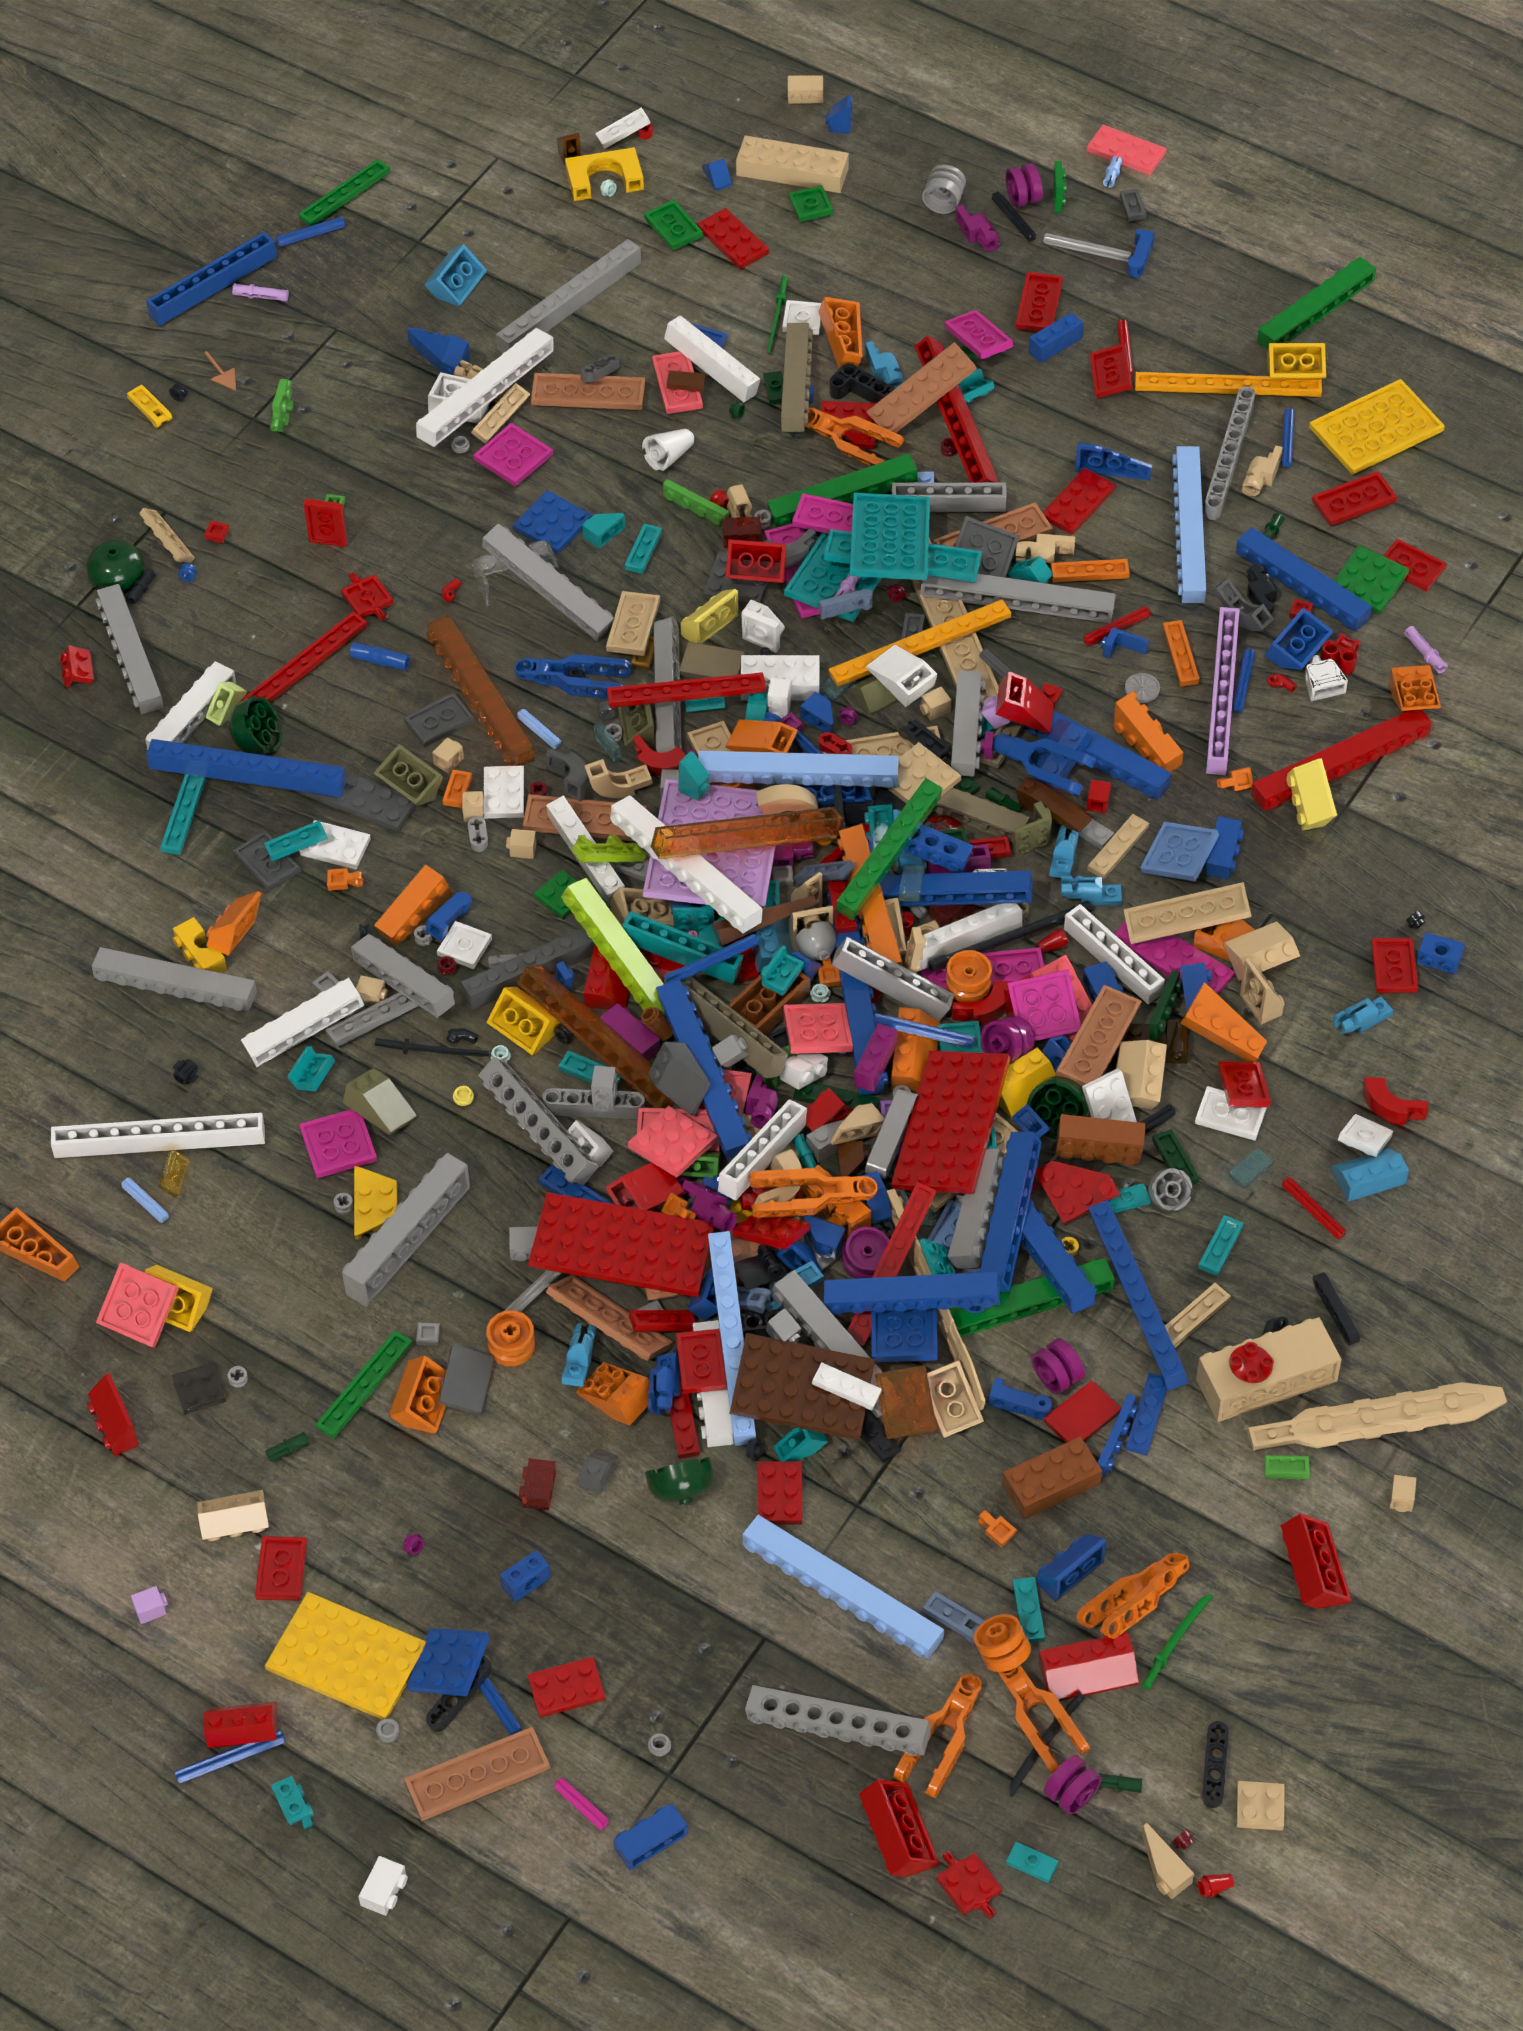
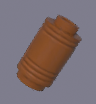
M648 1007L643 1011L641 1015L642 1023L653 1034L658 1036L661 1041L670 1039L673 1036L668 1020L662 1012L655 1007Z

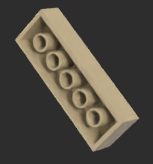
M746 135L736 159V176L807 188L823 185L825 191L841 193L849 169V153Z

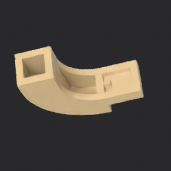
M603 759L584 765L594 791L607 798L634 796V790L653 784L646 764L619 773L609 771Z
M781 784L756 792L758 806L767 818L781 812L794 811L803 815L812 829L820 827L818 818L821 815L817 800L809 790L797 785Z
M790 1149L775 1155L769 1169H802L799 1159L793 1150ZM801 1186L777 1187L758 1195L754 1204L768 1203L770 1200H774V1202L791 1201V1199H795Z

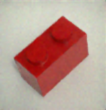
M828 1088L818 1095L816 1101L806 1107V1125L812 1131H815L823 1125L842 1120L851 1110Z

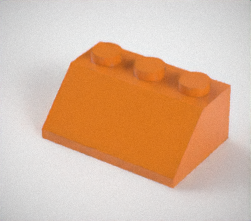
M257 891L236 898L231 905L228 904L224 914L219 915L215 925L210 926L206 935L208 937L207 946L229 956L254 925L262 893Z
M425 1355L408 1360L389 1417L404 1427L433 1434L437 1433L446 1406L438 1404L446 1370Z

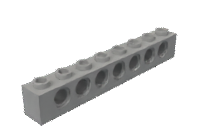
M493 1057L478 1075L484 1081L482 1083L483 1086L493 1091L495 1094L494 1098L507 1107L505 1110L508 1114L516 1117L518 1120L517 1124L530 1133L529 1138L542 1147L541 1151L546 1156L554 1160L552 1162L553 1165L565 1173L564 1177L570 1183L584 1185L599 1168V1165L508 1063Z
M752 1685L745 1707L748 1720L755 1724L766 1723L779 1729L786 1727L794 1729L799 1733L810 1732L824 1738L828 1736L835 1737L843 1742L854 1741L868 1747L874 1745L888 1751H904L912 1756L917 1754L924 1756L931 1734L929 1720ZM770 1707H776L772 1711L767 1710ZM793 1711L798 1712L795 1715H789ZM814 1716H820L818 1719H811ZM837 1720H841V1721H842V1722L839 1723V1724H833V1722H835V1721H837ZM857 1725H864L862 1728H855ZM881 1729H885V1730H886V1731L883 1732V1733H877L878 1730H881ZM901 1734H908L904 1738L899 1737Z

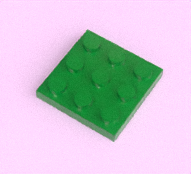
M1358 545L1334 582L1371 605V611L1381 615L1409 574V568Z

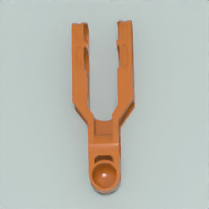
M809 408V412H805L808 413V424H805V427L834 440L837 448L843 455L868 466L885 461L873 453H866L859 447L843 441V435L848 430H857L896 448H900L905 440L899 434L857 416L839 419L815 408Z
M813 1168L755 1171L749 1174L750 1186L754 1188L817 1185L824 1194L820 1198L791 1199V1201L774 1202V1200H770L768 1203L751 1205L752 1216L756 1218L815 1215L828 1204L851 1203L858 1200L872 1199L877 1194L878 1188L875 1180L868 1176L827 1177Z
M1170 1553L1160 1561L1151 1564L1142 1572L1120 1578L1079 1609L1077 1613L1078 1624L1086 1628H1093L1104 1620L1100 1630L1101 1634L1112 1639L1117 1638L1157 1608L1160 1596L1173 1587L1177 1578L1189 1569L1188 1556ZM1106 1600V1606L1101 1610V1605ZM1129 1610V1611H1130L1129 1616H1128V1618L1125 1620V1614H1126L1127 1611ZM1090 1612V1618L1085 1622L1086 1615ZM1114 1622L1113 1629L1109 1632V1627Z
M1021 1665L1009 1671L998 1672L1017 1701L1016 1721L1052 1774L1060 1765L1028 1718V1713L1033 1706L1037 1704H1046L1081 1756L1091 1750L1054 1693L1036 1688Z
M973 1674L962 1675L942 1710L924 1718V1720H929L931 1734L929 1740L935 1729L940 1726L950 1727L955 1732L944 1751L942 1762L938 1769H934L933 1778L929 1783L927 1791L924 1792V1794L934 1799L939 1794L965 1747L963 1725L982 1689L980 1678ZM904 1753L895 1769L893 1779L905 1783L921 1755L912 1756Z

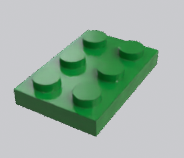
M675 199L644 213V219L672 251L703 237V231Z

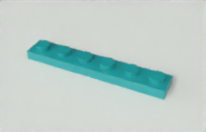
M185 774L160 847L161 852L181 855L207 777Z

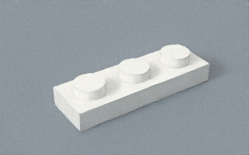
M641 107L595 134L605 149L651 122Z
M822 1362L812 1381L813 1385L870 1410H873L882 1391L879 1387Z

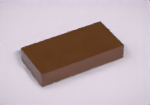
M669 370L666 385L669 389L703 392L706 374Z

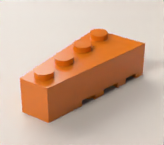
M824 297L818 313L838 368L840 369L845 364H854L859 367L863 357L860 303Z
M1134 691L1115 702L1113 727L1118 734H1121L1127 740L1130 746L1136 748L1143 758L1169 772L1182 765L1184 752L1168 733L1164 735L1157 719L1152 720L1147 713L1149 709L1145 704H1139L1136 700L1138 695Z
M425 864L375 923L374 926L378 933L398 946L453 894L445 878Z
M1205 982L1198 990L1181 1021L1182 1025L1246 1062H1255L1267 1043L1266 1039Z
M819 1165L813 1168L827 1177H832L827 1170H824ZM804 1185L800 1187L801 1193L806 1198H820L824 1195L822 1189L817 1185ZM860 1200L851 1203L828 1204L819 1211L828 1222L846 1228V1240L856 1229L871 1227V1210Z
M17 1207L0 1222V1252L63 1282L79 1268L77 1261L70 1252Z

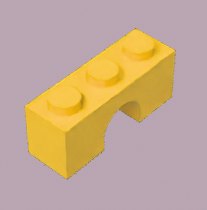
M194 917L173 928L174 937L172 939L177 948L181 947L185 959L188 962L191 961L193 967L218 973L227 970L225 957L221 952L210 947L199 948V946L206 943V937L203 928Z

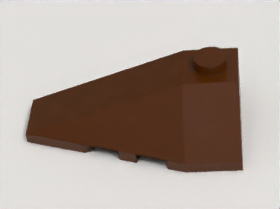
M1030 777L1016 788L1019 804L1024 809L1034 813V804L1041 801L1044 807L1050 810L1052 821L1069 829L1080 832L1092 821L1091 817L1064 790Z

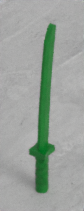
M785 275L781 277L779 293L775 296L777 309L767 354L771 353L781 305H786L785 293L789 278Z
M1212 1594L1198 1600L1172 1634L1160 1654L1156 1653L1154 1665L1141 1685L1143 1689L1150 1690L1161 1667H1166L1170 1654L1197 1616L1213 1598Z

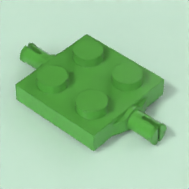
M280 379L272 404L273 417L270 426L272 431L283 432L285 425L289 423V411L293 410V400L290 399V386L292 382L288 379Z

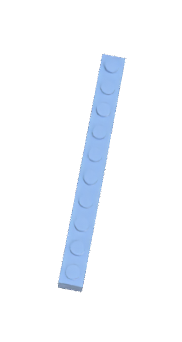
M1177 446L1176 454H1172V465H1176V468H1173V480H1176L1173 485V493L1177 494V497H1174V508H1178V511H1175V522H1178V525L1175 526V537H1179V540H1176V551H1179L1176 564L1180 566V569H1177V581H1181V584H1178V595H1181L1182 603H1205L1206 576L1199 447Z
M699 751L698 757L710 775L709 783L898 787L899 756Z
M730 1231L710 1233L708 1238L731 1408L744 1339ZM731 1414L735 1446L747 1445L750 1440L754 1441L756 1439L754 1419Z
M760 1515L756 1516L743 1533V1545L749 1552H756L767 1563L777 1565L786 1575H793L804 1586L814 1588L822 1597L830 1598L836 1602L841 1609L849 1610L859 1620L872 1624L878 1632L886 1633L899 1645L904 1644L909 1647L915 1655L923 1656L929 1660L944 1640L943 1628Z

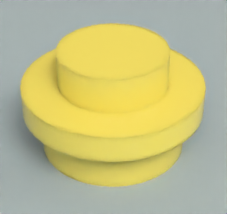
M460 1086L453 1093V1100L459 1106H467L474 1099L473 1091L467 1086Z

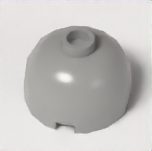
M821 921L811 924L812 928L807 931L805 928L802 929L795 938L799 951L813 960H826L836 948L837 936L834 928L829 922Z
M1175 1168L1162 1169L1151 1178L1149 1195L1157 1207L1168 1211L1179 1210L1185 1207L1191 1199L1192 1183L1184 1171Z

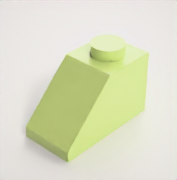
M220 682L205 718L219 726H223L229 720L234 706L245 697L247 691L233 682Z

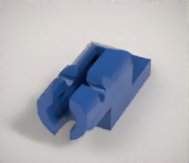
M676 1352L657 1356V1368L649 1370L648 1396L650 1399H648V1412L651 1414L662 1415V1409H665V1412L669 1414L673 1397L679 1396L680 1365L678 1353Z

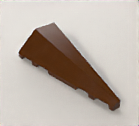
M814 896L762 909V922L745 933L734 928L726 919L710 924L718 945L722 946L781 920L794 912L816 904Z

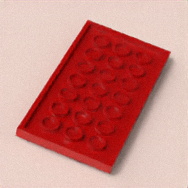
M929 1050L917 1092L919 1096H917L892 1179L891 1186L893 1189L913 1191L916 1183L919 1182L936 1190V1192L974 1194L1011 1058L1009 1054Z
M547 1192L528 1267L698 1297L710 1248L708 1234L713 1233L714 1225L713 1223L708 1224L707 1221L682 1218L676 1215Z

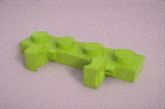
M578 835V839L571 850L582 863L644 861L647 856L636 843H623L617 835H609L606 844H593L585 835Z

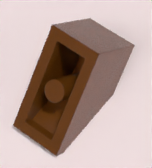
M579 133L557 138L558 152L564 165L565 158L581 156Z
M862 1141L837 1144L840 1177H856L859 1171L864 1170V1162L868 1161V1151L863 1149Z

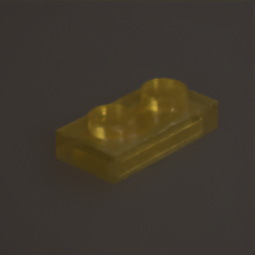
M175 1150L170 1151L158 1188L173 1197L178 1196L190 1160Z

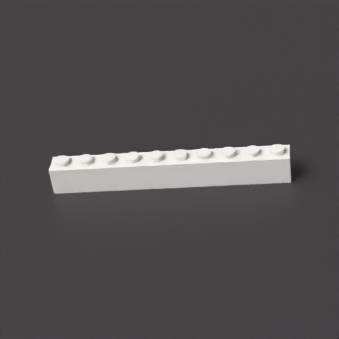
M538 328L528 333L508 351L491 362L484 370L467 381L460 389L443 400L441 404L432 409L426 416L419 419L416 423L417 438L433 447L436 446L553 352V337Z
M629 795L611 805L610 818L612 823L622 829L628 837L636 841L641 848L650 853L666 870L672 872L679 881L686 884L693 893L700 896L707 905L714 908L720 916L728 920L734 928L745 933L762 922V907Z
M262 1113L51 1127V1147L54 1158L265 1144V1125Z

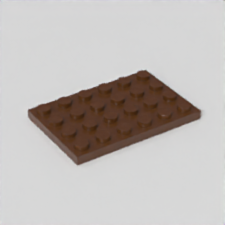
M746 1333L729 1414L860 1441L866 1408L812 1384V1381L822 1362L871 1384L875 1359L788 1341L783 1342L774 1338Z

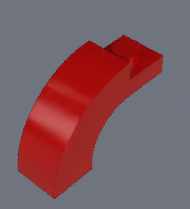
M639 734L632 738L636 744L633 748L638 753L637 759L642 766L646 764L650 773L661 776L662 769L679 770V762L686 756L679 746L669 752L659 753L650 749Z
M993 981L991 993L981 1001L952 1002V1021H979L980 1027L987 1025L991 1021L998 1020L1006 1013L1004 988L1008 986L1007 983L1013 981Z
M1364 1077L1363 1096L1368 1107L1377 1116L1398 1125H1405L1406 1119L1426 1120L1428 1101L1397 1098L1388 1090L1386 1078Z

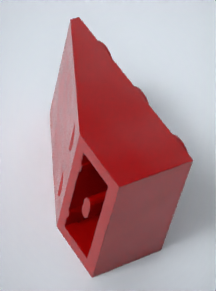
M1008 671L999 685L995 715L1050 734L1054 703L1026 677Z
M652 1162L620 1177L605 1187L615 1205L654 1212L665 1205L670 1193L678 1196L685 1193L675 1176Z

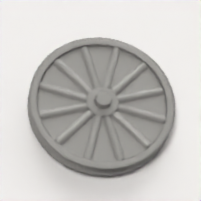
M1137 673L1126 680L1125 693L1128 695L1134 691L1138 695L1136 700L1139 703H1147L1157 698L1160 692V684L1150 674Z

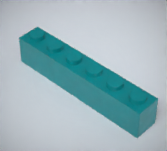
M632 911L629 912L622 925L637 947L685 966L724 948ZM739 953L701 972L734 984L741 970L743 955Z

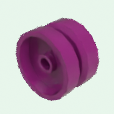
M1033 163L1024 164L1021 166V169L1012 167L1006 170L1007 192L1015 207L1026 205L1027 201L1035 203L1042 200L1041 178Z
M1009 1016L991 1021L985 1025L981 1033L980 1041L983 1052L1009 1054L1011 1058L1010 1064L1032 1051L1034 1047V1036L1030 1025L1018 1016Z
M862 1227L852 1232L845 1243L841 1256L843 1268L848 1275L854 1279L872 1278L889 1243V1238L882 1231L874 1227Z
M1057 1338L1049 1343L1046 1349L1042 1348L1031 1355L1032 1366L1038 1378L1053 1394H1060L1069 1388V1384H1075L1085 1377V1370L1079 1356L1061 1338Z
M1078 1755L1071 1756L1056 1769L1047 1781L1043 1792L1052 1801L1059 1800V1807L1069 1816L1079 1811L1092 1798L1102 1782V1777L1092 1768L1086 1770L1087 1763Z

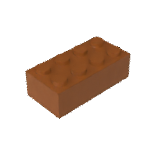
M800 972L784 996L762 986V976L759 975L728 1006L766 1036L784 1018L783 1005H797L810 994V978Z
M1061 1114L1055 1156H1060L1064 1159L1078 1158L1084 1161L1097 1160L1108 1164L1116 1162L1124 1163L1128 1166L1140 1165L1144 1147L1145 1123Z
M1080 1436L1004 1471L1002 1486L1024 1520L1101 1484L1102 1469Z

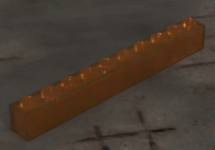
M446 615L429 622L428 632H426L429 641L435 644L437 654L439 656L442 655L446 668L451 669L454 681L459 682L463 695L468 696L469 704L472 709H476L480 722L485 723L488 735L494 737L495 745L498 750H502L506 763H510L511 766H524L535 761L533 746L450 616Z
M835 807L661 826L655 827L651 848L659 859L835 839L841 829L843 818Z
M541 965L525 967L517 981V984L609 1067H615L616 1073L637 1092L641 1093L655 1108L673 1107L675 1102L656 1088L648 1075L652 1067L651 1063Z

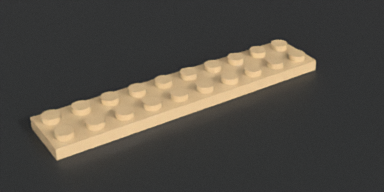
M911 579L931 628L967 614L962 600L951 601L920 596L922 580ZM976 632L939 646L956 689L958 670L982 671L981 679L985 680L984 691H980V695H984V701L990 696L998 695L999 687L990 666L979 657L983 649Z

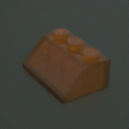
M926 1365L875 1374L877 1387L882 1389L879 1399L887 1439L937 1430Z

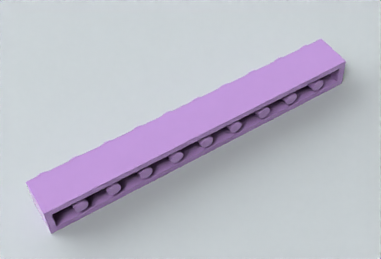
M1220 607L1206 774L1226 776L1240 610L1237 608Z

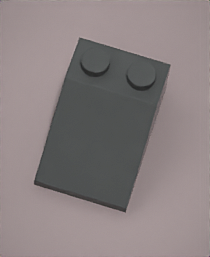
M664 1042L648 1073L656 1088L691 1116H695L711 1084L685 1043Z

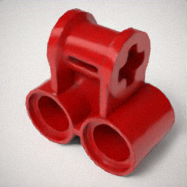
M1341 633L1337 642L1326 641L1323 644L1321 661L1332 659L1338 664L1343 674H1351L1356 668L1357 651L1361 641L1351 639L1345 633Z

